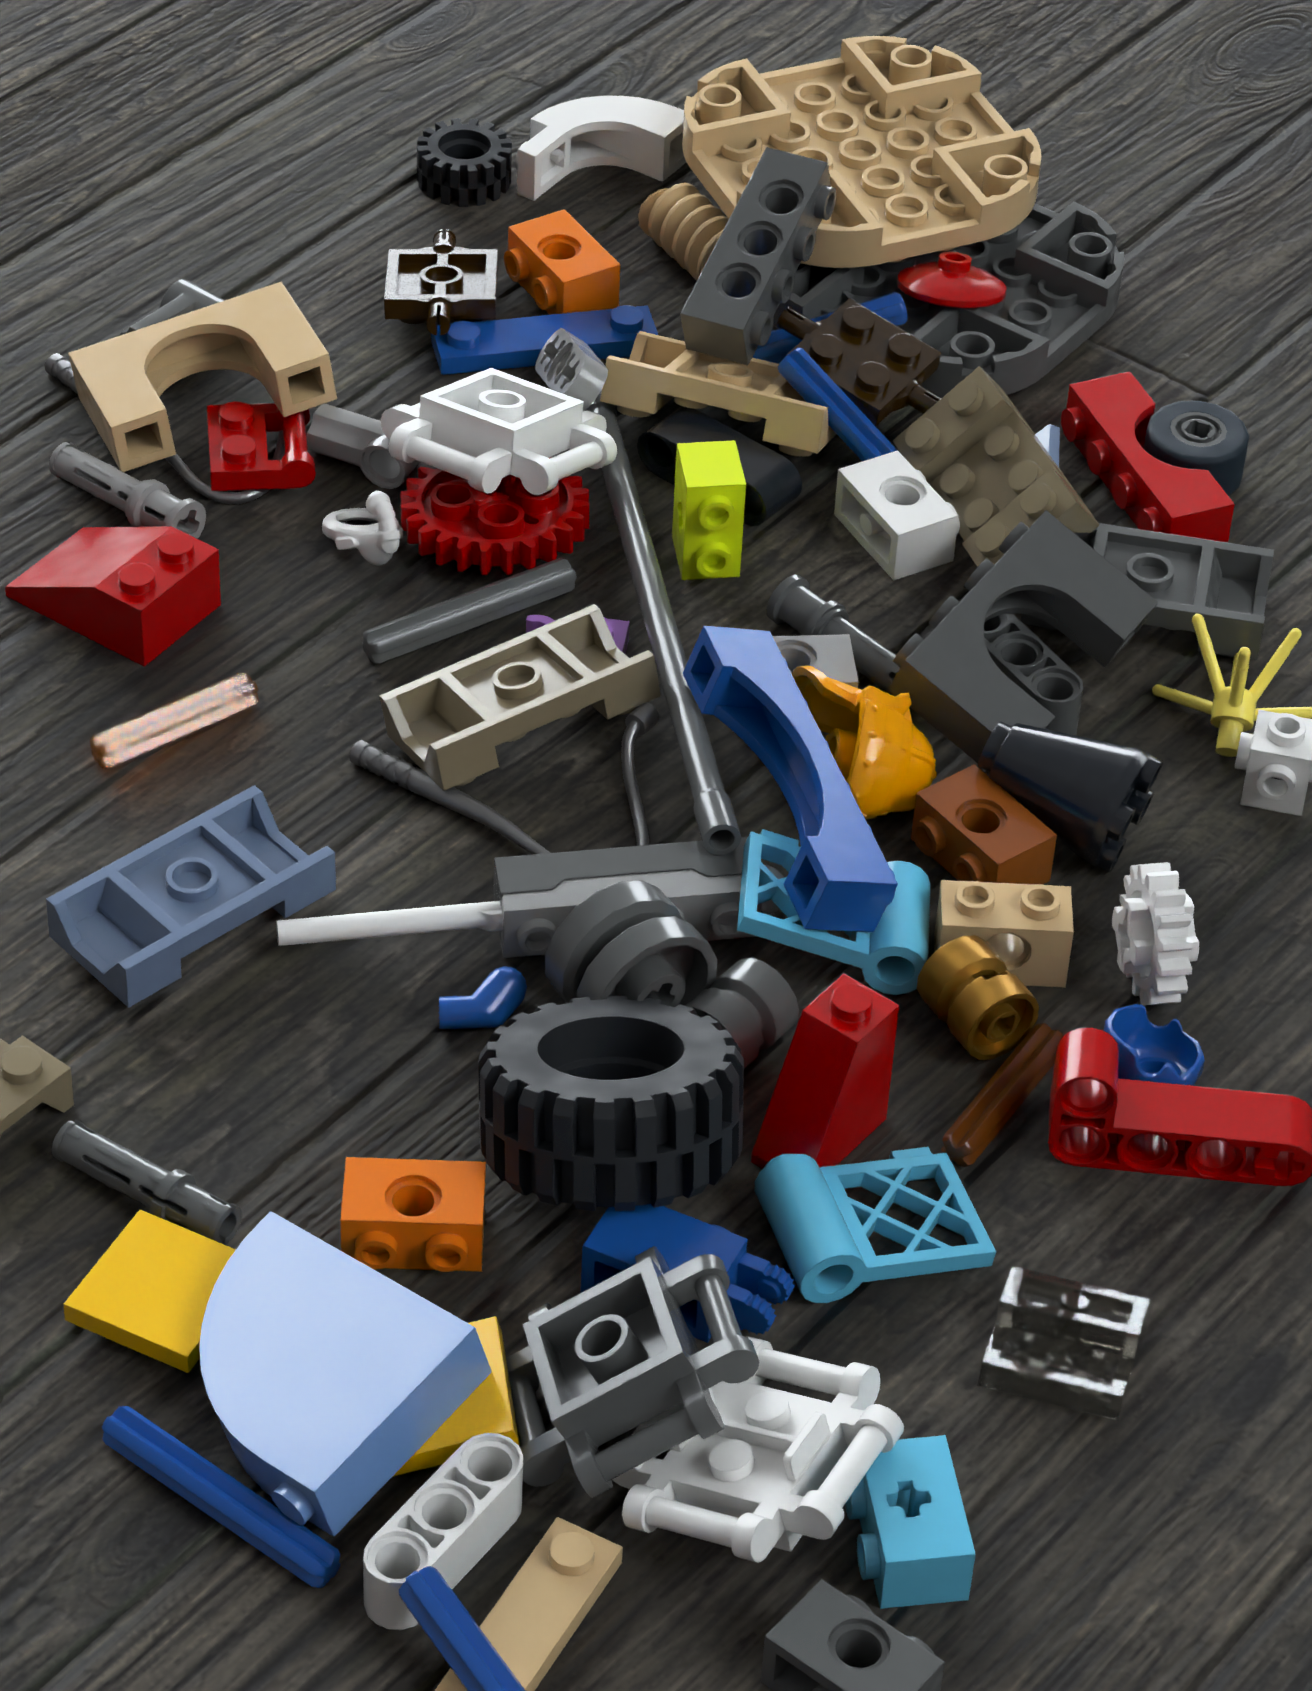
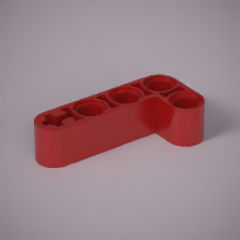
M1078 1028L1069 1031L1060 1039L1057 1046L1050 1092L1048 1139L1049 1151L1059 1161L1080 1167L1272 1186H1293L1311 1177L1312 1108L1302 1099L1283 1094L1119 1079L1118 1043L1113 1036L1095 1028Z

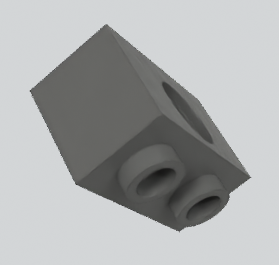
M821 1579L765 1635L760 1682L773 1691H941L945 1661L937 1657L931 1648L919 1638L904 1635L873 1614L872 1610L861 1599L853 1595H845Z

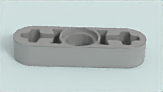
M563 328L558 329L548 339L535 364L536 372L549 389L584 401L583 411L597 398L608 376L607 367L584 341Z

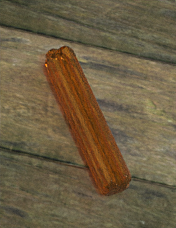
M237 673L94 734L90 739L91 754L102 769L113 768L254 707L259 701L258 687L247 673Z

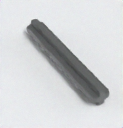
M558 558L368 629L363 633L362 648L372 663L379 664L570 592L575 588L576 572L571 568L567 559Z

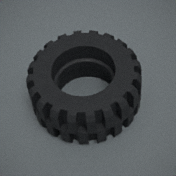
M608 996V999L590 1000L589 997L570 999V1002L566 1004L556 1005L552 1002L537 1006L534 1013L528 1015L522 1012L510 1018L506 1026H499L488 1039L480 1053L478 1078L481 1153L502 1182L507 1181L513 1190L525 1196L530 1193L536 1194L541 1202L556 1206L563 1202L574 1204L575 1208L579 1210L595 1211L596 1207H615V1211L635 1210V1206L651 1204L654 1208L672 1204L674 1198L680 1196L689 1199L703 1193L708 1184L716 1185L722 1180L741 1154L743 1145L744 1066L741 1049L728 1030H724L715 1019L708 1015L699 1017L695 1009L680 1004L676 1007L665 1005L663 1000L645 998L643 1001L627 1000V996Z

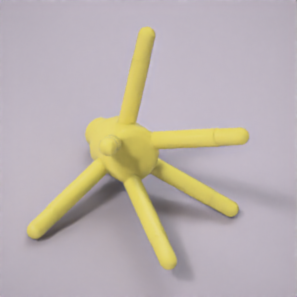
M1195 614L1192 617V623L1214 692L1213 702L1160 684H1156L1152 688L1155 696L1210 714L1211 724L1219 728L1215 751L1227 757L1237 756L1241 732L1253 728L1254 721L1257 720L1258 710L1288 713L1307 719L1312 718V707L1256 708L1258 699L1301 638L1302 633L1298 628H1293L1254 684L1247 690L1245 689L1251 656L1250 649L1242 647L1235 654L1230 687H1225L1204 617L1201 614Z

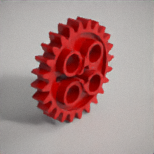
M421 466L418 468V478H408L406 480L407 490L401 491L400 494L401 528L403 531H407V543L419 544V554L421 556L436 553V564L438 565L456 560L458 571L463 572L472 564L480 566L482 575H487L492 566H501L507 575L512 574L513 565L522 564L527 569L534 568L536 559L540 558L546 562L556 560L557 551L571 554L573 552V542H583L585 529L590 526L589 490L582 488L581 476L569 475L560 479L554 489L540 495H533L524 488L520 478L508 475L502 478L495 491L487 494L470 487L467 479L438 468L432 469Z

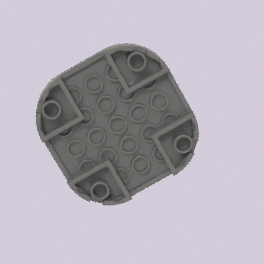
M1073 201L1063 211L1056 213L1035 203L1027 218L1012 230L992 239L955 247L949 251H937L909 257L900 262H887L855 268L820 267L800 263L795 272L792 294L785 304H779L773 316V326L779 329L777 327L778 319L789 306L805 317L812 319L836 311L849 298L857 303H862L896 292L903 298L908 314V321L898 327L942 353L938 369L922 383V387L943 398L980 366L1008 395L1025 389L1039 381L1111 318L1119 301L1125 260L1124 252H1119L1115 245L1117 234L1103 218L1085 206ZM943 252H959L972 258V266L981 268L1002 280L1007 287L1006 297L1000 303L987 307L958 308L924 302L905 294L897 286V277L899 272L907 267L938 261L939 254Z

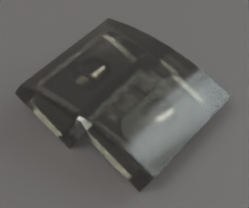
M1012 1266L999 1302L995 1327L982 1360L977 1386L1118 1421L1138 1351L1150 1299Z

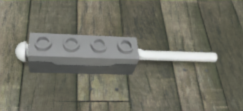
M741 837L739 846L734 851L725 855L711 854L706 851L702 841L495 857L493 901L276 921L278 946L481 928L487 931L499 932L503 958L545 955L555 930L576 906L596 891L621 881L643 880L658 887L676 906L682 919L691 923L706 941L757 937L737 930L744 844L748 837ZM765 865L777 879L784 878L776 868ZM772 900L757 905V912L761 913L762 911L763 914H770L779 909Z

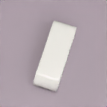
M483 1433L465 1441L370 1539L364 1549L363 1557L364 1608L368 1617L377 1625L394 1630H403L416 1626L418 1622L399 1596V1588L406 1581L405 1578L414 1571L431 1566L439 1571L450 1588L453 1589L517 1521L522 1510L523 1454L519 1445L511 1438L498 1433Z

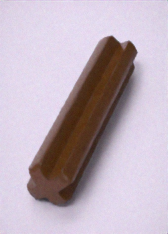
M1046 1023L1037 1024L1030 1030L944 1134L942 1139L944 1146L941 1148V1153H947L950 1160H954L960 1167H968L976 1161L1055 1064L1057 1046L1060 1039L1064 1036L1060 1030H1052Z

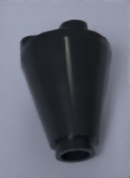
M1002 721L996 725L989 736L978 762L979 767L990 772V779L1000 785L1056 833L1057 838L1083 861L1095 867H1100L1107 872L1112 871L1124 849L1127 839L1123 838V835L1130 822L1138 825L1144 817L1154 795V791L1150 789L1163 765V760L1142 749L1016 723L1012 727Z

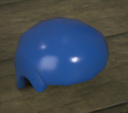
M1141 1004L1114 1009L1106 1019L1103 1031L1113 1036L1118 1043L1119 1079L1191 1086L1196 1084L1203 1071L1204 1055L1200 1043L1183 1032L1179 1020L1173 1019L1164 1026L1154 1025L1146 1015L1145 1006Z

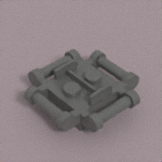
M652 1246L635 1255L636 1264L555 1307L545 1303L528 1313L529 1321L524 1323L523 1327L529 1346L506 1358L518 1439L523 1454V1481L535 1487L552 1484L563 1473L564 1464L571 1461L582 1487L591 1498H594L610 1490L613 1487L612 1479L697 1434L706 1439L724 1429V1423L708 1388L721 1381L727 1383L746 1381L757 1372L760 1362L753 1342L748 1337L742 1336L726 1292L729 1288L730 1279L723 1260L718 1256L705 1254L694 1257L670 1270L656 1246ZM693 1299L700 1302L714 1342L700 1351L691 1331L686 1325L680 1306ZM539 1381L551 1422L555 1426V1428L547 1432L535 1395L539 1388ZM682 1402L684 1403V1408L599 1452L598 1447L649 1421Z

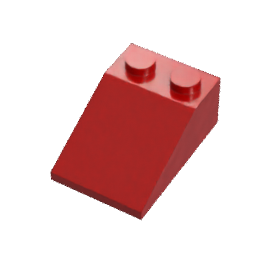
M172 526L83 527L5 587L6 596L145 667L221 605L219 549Z

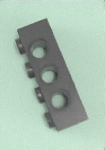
M766 147L680 313L686 349L749 365L758 345L764 346L768 342L773 328V316L779 304H785L789 300L794 287L795 272L800 262L808 261L813 252L818 226L822 219L828 220L833 213L837 192L836 188L831 187L828 162Z

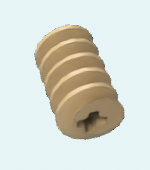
M686 182L675 184L671 188L659 189L650 194L641 204L638 214L639 226L644 233L650 236L658 246L662 247L671 258H674L683 269H686L695 280H698L729 220L717 206L712 205L705 195H701L694 185Z

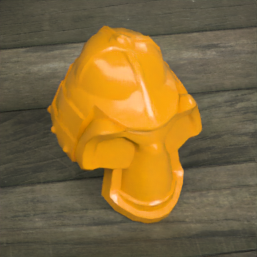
M797 666L793 670L792 676L803 697L806 699L820 731L829 733L826 736V741L829 744L830 751L846 782H848L865 820L874 819L877 816H886L890 812H905L914 809L916 793L929 787L936 778L937 772L935 771L936 759L934 758L932 745L912 722L909 709L912 701L909 693H900L897 696H893L870 685L861 690L829 678L812 666Z

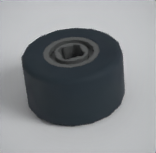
M1178 401L1161 407L1150 417L1146 430L1144 450L1156 459L1173 466L1208 470L1229 496L1240 486L1249 434L1241 419L1232 411L1217 404L1202 401Z

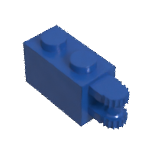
M651 1204L635 1206V1210L615 1211V1207H608L582 1246L581 1292L636 1264L635 1255L652 1246L657 1247L670 1270L700 1255L712 1254L718 1256L723 1260L730 1279L729 1288L726 1292L740 1330L746 1329L748 1333L753 1332L756 1335L758 1333L764 1334L765 1331L768 1332L775 1321V1309L771 1307L772 1304L769 1302L776 1305V1303L782 1304L784 1301H787L795 1285L792 1284L794 1279H791L790 1273H787L784 1268L778 1267L777 1264L772 1265L770 1261L747 1253V1238L731 1233L721 1226L708 1224L666 1206L654 1208ZM693 1299L680 1306L684 1320L694 1338L708 1343L712 1337L700 1302Z

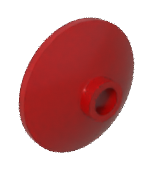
M943 252L939 254L938 261L907 267L901 270L897 277V286L905 294L924 302L948 307L979 308L995 305L1005 299L1007 290L1002 280L981 268L972 266V258L959 252Z

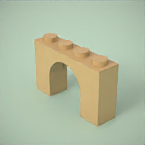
M282 282L68 353L79 399L122 472L176 455L167 411L159 397L172 384L189 375L218 369L247 373L264 385L283 417L337 399L329 353Z

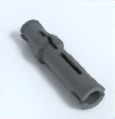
M79 1120L66 1122L55 1136L52 1145V1156L56 1160L71 1165L104 1183L109 1188L115 1189L150 1208L152 1215L171 1223H177L188 1230L224 1245L228 1244L237 1233L242 1219L240 1207L233 1203L230 1204L196 1186V1180L191 1174L180 1169L170 1172L138 1155L131 1149L123 1147L86 1127Z

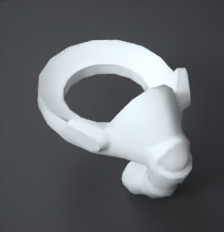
M382 491L372 492L368 496L366 508L334 511L328 514L322 523L323 534L335 540L337 549L357 548L370 564L377 566L387 563L392 558L393 553L399 547V539L403 538V529L395 518L396 514L390 498ZM369 520L376 521L378 523L370 525H350L341 523L340 521Z

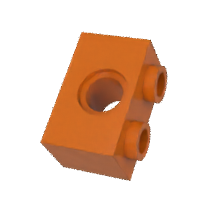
M565 209L508 227V250L504 254L506 271L514 282H518L534 298L540 309L546 310L549 315L614 309L619 306L620 263Z
M346 1157L340 1219L341 1251L372 1269L482 1272L486 1162Z

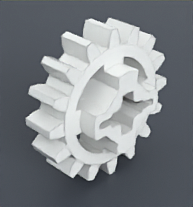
M1170 863L1131 865L1130 875H1125L1123 879L1126 894L1120 895L1121 906L1114 907L1112 915V927L1116 934L1118 948L1117 963L1127 978L1133 977L1132 993L1134 996H1140L1142 1005L1180 1003L1181 994L1188 991L1185 975L1192 974L1190 962L1197 961L1199 954V940L1196 937L1193 919L1194 904L1189 895L1186 894L1185 889H1178L1179 874L1177 871H1171Z

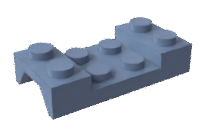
M254 785L46 898L49 936L129 1008L182 978L181 958L271 907L284 918H287L335 891V852L328 846H325L313 854L307 855L279 831L263 792Z

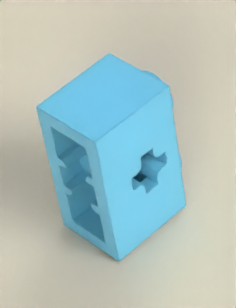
M946 1435L899 1439L891 1451L886 1453L880 1452L845 1503L849 1520L860 1519L863 1534H858L857 1557L861 1577L863 1580H874L880 1609L969 1600L976 1554Z

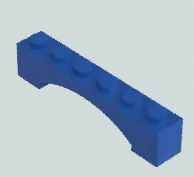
M703 626L682 674L701 713L714 715L752 749L774 777L790 806L798 829L801 848L783 885L804 929L874 932L886 907L894 898L898 883L771 632Z

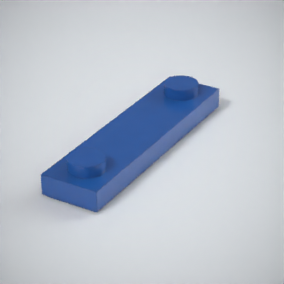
M623 305L614 309L479 322L457 321L451 324L450 330L444 335H441L440 325H438L437 335L431 333V342L441 375L478 372L489 368L498 370L535 366L542 348L554 332L560 328L565 329L584 341L600 360L607 359L610 355L619 358L630 357L637 333L643 331L658 335L648 305L636 307Z

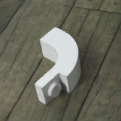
M595 96L560 103L538 113L531 118L530 140L523 143L516 154L517 194L535 201L571 172L585 167L600 165L632 169L663 182L686 163L682 149L684 110L662 102L639 97Z

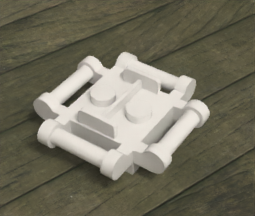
M493 368L421 395L420 403L413 406L400 404L387 409L381 417L382 430L387 438L390 439L388 448L391 457L406 463H412L417 460L467 479L470 487L487 494L497 489L503 477L513 475L521 479L524 488L533 495H540L554 489L560 479L587 467L591 469L602 468L611 464L617 456L616 443L611 435L606 433L605 417L591 411H583L584 401Z
M748 1337L753 1342L760 1362L754 1376L741 1383L721 1381L708 1388L724 1423V1429L706 1439L697 1434L671 1448L663 1460L652 1458L612 1479L620 1486L630 1489L623 1503L622 1517L624 1524L629 1528L647 1533L653 1532L656 1528H661L731 1547L734 1556L757 1563L763 1561L773 1547L791 1552L802 1535L823 1540L831 1538L844 1519V1511L842 1509L844 1504L880 1452L886 1453L891 1451L904 1432V1425L894 1411L883 1405L874 1404L880 1389V1373L874 1366L853 1362L847 1367H842L775 1351L768 1341ZM767 1378L836 1395V1397L830 1403L761 1385ZM682 1402L651 1418L649 1421L640 1424L633 1434L684 1408V1403Z

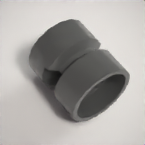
M754 958L740 959L717 978L710 986V989H704L685 1005L695 1009L699 1017L708 1015L718 1021L724 1030H728L741 1049V1055L744 1058L743 1070L758 1057L759 1050L768 1049L797 1023L799 1015L797 999L789 983L776 969L764 961Z

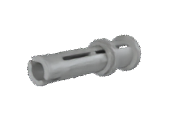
M63 442L53 451L50 457L49 470L52 475L60 477L87 491L94 497L124 511L125 516L133 527L172 526L197 539L200 537L205 526L206 510L203 504L191 498L179 499L170 494L165 484L155 479L139 481L116 467L79 449L73 443ZM187 518L188 522L185 523L182 520Z

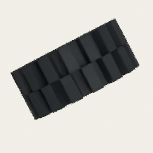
M461 118L451 119L450 126H447L444 121L435 123V130L427 127L423 131V136H419L417 140V181H419L420 190L422 192L427 190V197L432 200L441 196L442 204L450 205L452 200H458L459 207H468V201L472 200L475 201L477 206L485 205L486 197L492 201L499 199L500 192L506 194L509 190V184H511V139L506 138L507 133L503 129L495 131V125L487 122L483 127L479 126L478 119L470 118L469 124H461Z

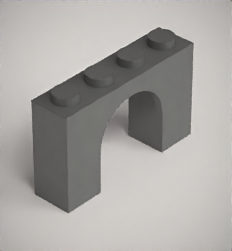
M1047 510L1030 527L1021 521L1000 545L999 550L1004 555L998 562L994 564L986 558L964 584V587L969 590L967 595L961 601L950 596L929 621V625L934 630L925 639L917 633L914 634L893 660L900 669L888 689L896 696L900 693H909L912 701L910 708L976 763L979 762L980 755L989 736L1000 721L1012 727L1016 723L1047 729L1055 718L1051 712L1009 679L994 663L984 639V622L999 615L1013 613L1037 617L1054 626L1105 668L1138 632L1158 604L1154 598Z

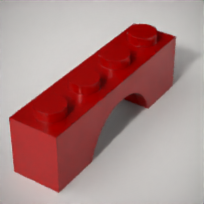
M1129 371L1069 384L1067 407L1061 414V425L1064 435L1068 441L1076 445L1087 460L1092 473L1101 478L1112 493L1117 506L1126 511L1138 529L1228 543L1235 504L1208 470L1187 469L1167 464L1144 450L1146 430L1150 417L1154 414L1156 403L1133 374Z

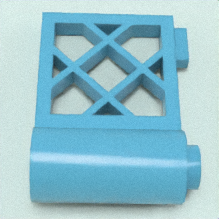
M762 829L760 834L750 832L744 844L738 931L862 968L865 981L872 988L885 994L900 995L917 989L918 975L924 963L928 960L931 886L928 875L920 867L905 861L887 862L894 872L898 883L894 898L886 907L874 932L844 931L850 937V940L829 934L826 930L804 929L783 885L787 877L777 879L761 862V859L780 864L789 873L801 848L798 846L799 840ZM772 900L788 918L780 919L757 912V905Z
M929 1147L891 1151L889 1159L826 1167H819L815 1159L806 1154H782L771 1159L759 1172L755 1180V1193L798 1288L804 1298L811 1302L829 1303L840 1300L851 1294L862 1282L992 1266L996 1250L947 1153L932 1154ZM935 1178L943 1195L939 1201H935L905 1185L908 1181ZM862 1187L881 1196L882 1199L873 1209L848 1197L845 1189ZM896 1203L925 1217L926 1220L920 1229L916 1230L885 1214L891 1205ZM936 1224H939L964 1236L968 1245L949 1246L929 1235ZM874 1231L907 1248L903 1253L876 1256L868 1239Z

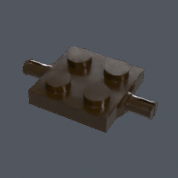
M443 229L434 234L433 247L389 249L384 295L385 319H399L401 322L408 324H419L427 321V329L433 335H437L438 325H440L441 335L446 334L450 330V319L470 322L496 319L498 249L455 247L456 236L448 229H446V239H443Z
M851 298L828 318L814 322L790 306L780 315L777 327L801 340L791 351L798 347L803 348L875 426L891 412L902 409L905 406H911L924 414L941 399V397L922 387V383L938 369L942 353Z

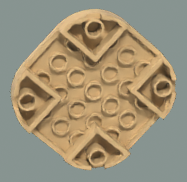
M863 36L842 39L841 56L839 58L760 74L747 58L734 61L712 70L699 79L697 93L693 97L687 96L684 104L683 155L693 173L728 218H730L766 147L828 162L831 187L836 188L837 192L835 207L831 217L828 220L822 219L816 230L815 245L809 260L800 262L820 267L855 268L887 262H900L909 257L937 251H949L955 247L989 240L1012 230L1027 218L1035 205L1041 166V149L1036 136L1030 128L1014 131L980 92L982 73L975 66L959 55L935 45L930 53L923 47L906 45L907 38Z

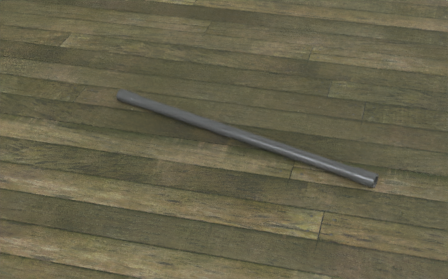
M601 390L594 402L584 411H591L605 417L606 433L611 435L617 446L616 459L611 464L601 468L694 798L693 810L703 846L711 854L725 855L734 851L741 842L740 830L731 800L723 787L703 714L682 674L687 664V659L618 425V411L616 405L600 401Z

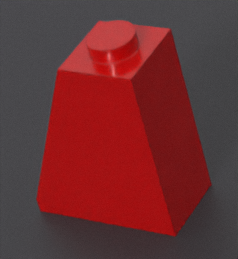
M842 974L803 1009L752 1151L751 1162L763 1169L771 1159L779 1155L806 1154L814 1158L819 1167L835 1166L886 1120L899 1005L850 976Z

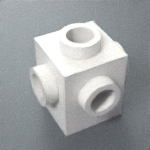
M1258 710L1254 734L1241 732L1236 756L1235 769L1246 770L1240 805L1302 816L1308 782L1312 783V719L1288 713Z

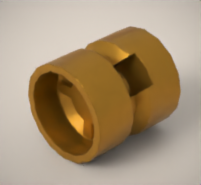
M976 935L961 936L947 942L936 950L924 963L918 975L917 990L920 997L940 1020L947 1023L951 1033L966 1051L979 1060L994 1059L1008 1053L1021 1043L1038 1019L1039 1005L1036 998L1016 975L1007 970L1003 960L989 944Z

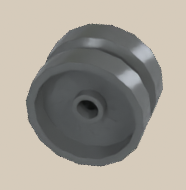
M643 880L621 881L596 891L576 906L555 930L545 953V975L554 990L566 1003H569L570 999L589 997L590 1000L608 999V996H627V1000L643 1001L645 998L663 1000L665 1005L676 1007L679 1004L685 1006L704 989H710V986L716 980L717 957L710 944L691 923L682 919L676 906L658 887Z

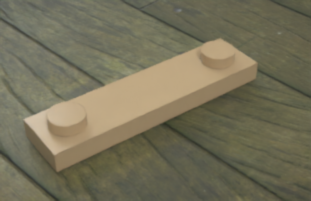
M559 1517L554 1520L480 1625L482 1632L526 1691H535L622 1564V1546ZM451 1668L435 1689V1691H467Z

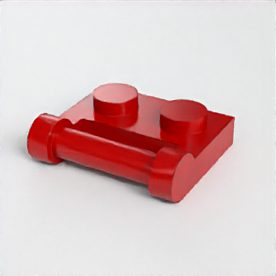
M233 401L224 405H207L211 491L302 488L311 484L315 479L316 471L314 458L308 453L306 425L310 421V409L283 417L275 403L247 404ZM283 430L285 455L281 460H268L266 432H279Z

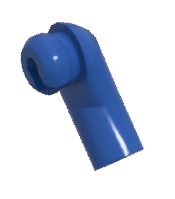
M504 966L492 971L471 996H440L439 1029L496 1028L501 1026L522 1003L526 995L527 985L524 976L515 968Z

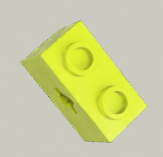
M735 440L677 443L672 539L682 580L740 577L746 481Z

